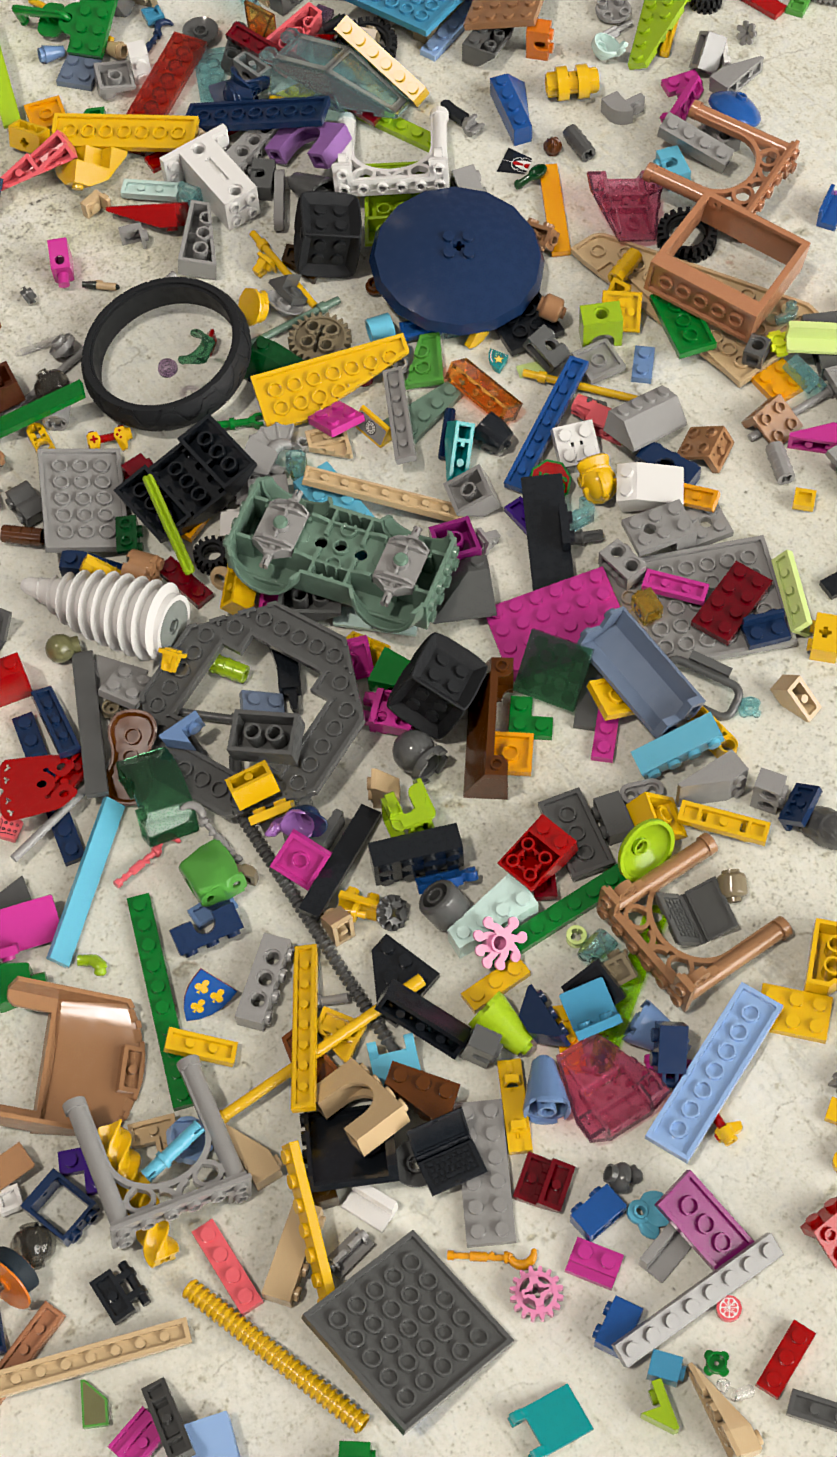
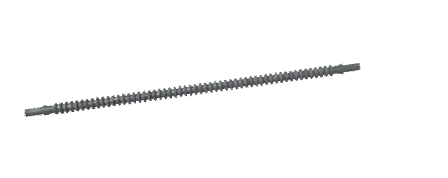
M194 735L188 737L196 751L209 757L207 751L203 750ZM249 814L235 817L237 822L240 823V827L244 828L243 832L247 833L246 837L250 838V842L253 843L256 852L260 853L259 857L263 858L262 861L266 863L269 872L273 873L272 877L276 878L275 881L279 883L282 892L286 893L285 897L289 898L292 907L296 908L295 912L299 913L298 917L303 918L302 923H306L305 927L309 928L308 932L312 934L313 939H316L315 943L319 944V949H323L322 954H326L325 958L329 960L330 965H333L332 969L337 970L336 975H340L339 980L343 981L342 985L347 986L346 991H350L349 995L351 997L354 996L353 1001L357 1002V1007H361L360 1012L367 1011L372 1007V1003H368L369 998L365 997V992H361L362 987H358V982L354 981L355 977L351 976L352 972L347 971L348 966L344 965V960H340L341 955H337L338 951L334 950L333 944H330L331 940L327 939L328 935L323 934L324 929H320L321 925L317 924L318 920L298 911L303 898H300L301 894L297 893L298 889L294 888V883H290V879L269 867L274 860L275 854L271 853L272 850L268 848V843H264L265 839L261 838L262 834L258 833L259 829L255 828V825H250L248 820ZM377 1017L370 1022V1028L375 1029L374 1034H378L377 1039H382L381 1044L386 1046L388 1052L401 1050L393 1041L394 1036L389 1035L390 1030H386V1025L382 1024V1019Z

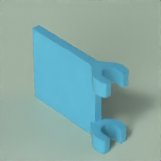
M413 1033L403 1035L405 1049L381 1055L378 1054L376 1041L366 1043L373 1075L375 1074L380 1079L383 1087L392 1061L421 1070Z

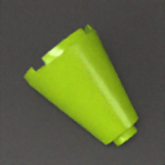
M500 991L494 995L468 1024L471 1029L477 1023L503 1035L500 1041L503 1044V1048L516 1056L519 1053L525 1055L533 1046L531 1043L532 1036L505 995Z

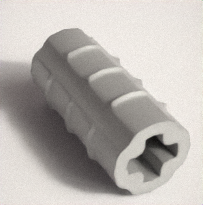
M781 441L769 443L765 451L777 482L781 485L791 483L795 479V473L789 461L790 458L786 453L787 450Z

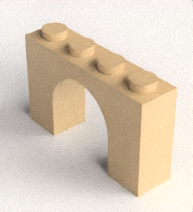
M351 1058L317 1083L316 1109L328 1119L351 1101L361 1098L372 1099L373 1101L366 1112L344 1128L351 1144L365 1157L410 1122L406 1113L409 1109L401 1098L396 1099L388 1086L383 1087L382 1082L375 1074L371 1076L368 1068L363 1063L358 1064Z

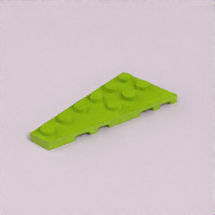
M644 0L628 61L629 70L643 69L649 66L657 54L658 46L660 43H664L667 32L672 31L685 11L686 3L691 2V0Z

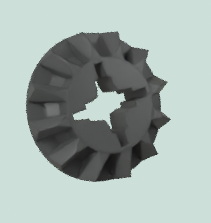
M386 895L377 905L376 917L378 923L387 931H397L404 927L405 921L409 920L407 918L409 909L405 905L407 901L402 900L399 895ZM391 909H396V910H397V911L395 912L396 917H391V914H392V910H391Z

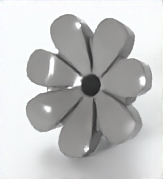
M746 20L743 21V25L737 26V30L740 33H737L736 38L738 40L741 39L739 42L741 46L746 45V43L748 45L753 44V38L757 35L756 30H754L756 25L754 23L749 24V21Z

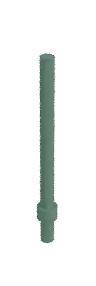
M336 296L326 302L322 301L316 304V307L260 336L271 339L292 328L293 324L298 325V319L304 321V315L308 318L311 317L312 312L315 316L319 312H322L323 315L328 312V309L340 304L341 300ZM258 336L251 339L252 345L256 341Z

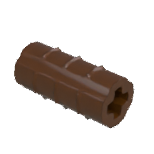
M2 525L1 542L31 546H44L45 544L42 528Z

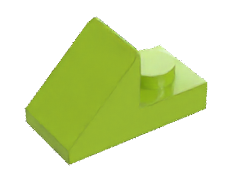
M662 1379L651 1381V1389L648 1390V1395L652 1405H657V1408L641 1413L640 1418L672 1435L677 1434L680 1428Z

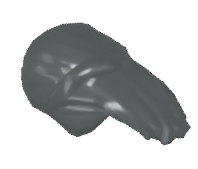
M815 806L805 828L799 827V831L811 837L812 841L818 846L837 850V811L829 807Z

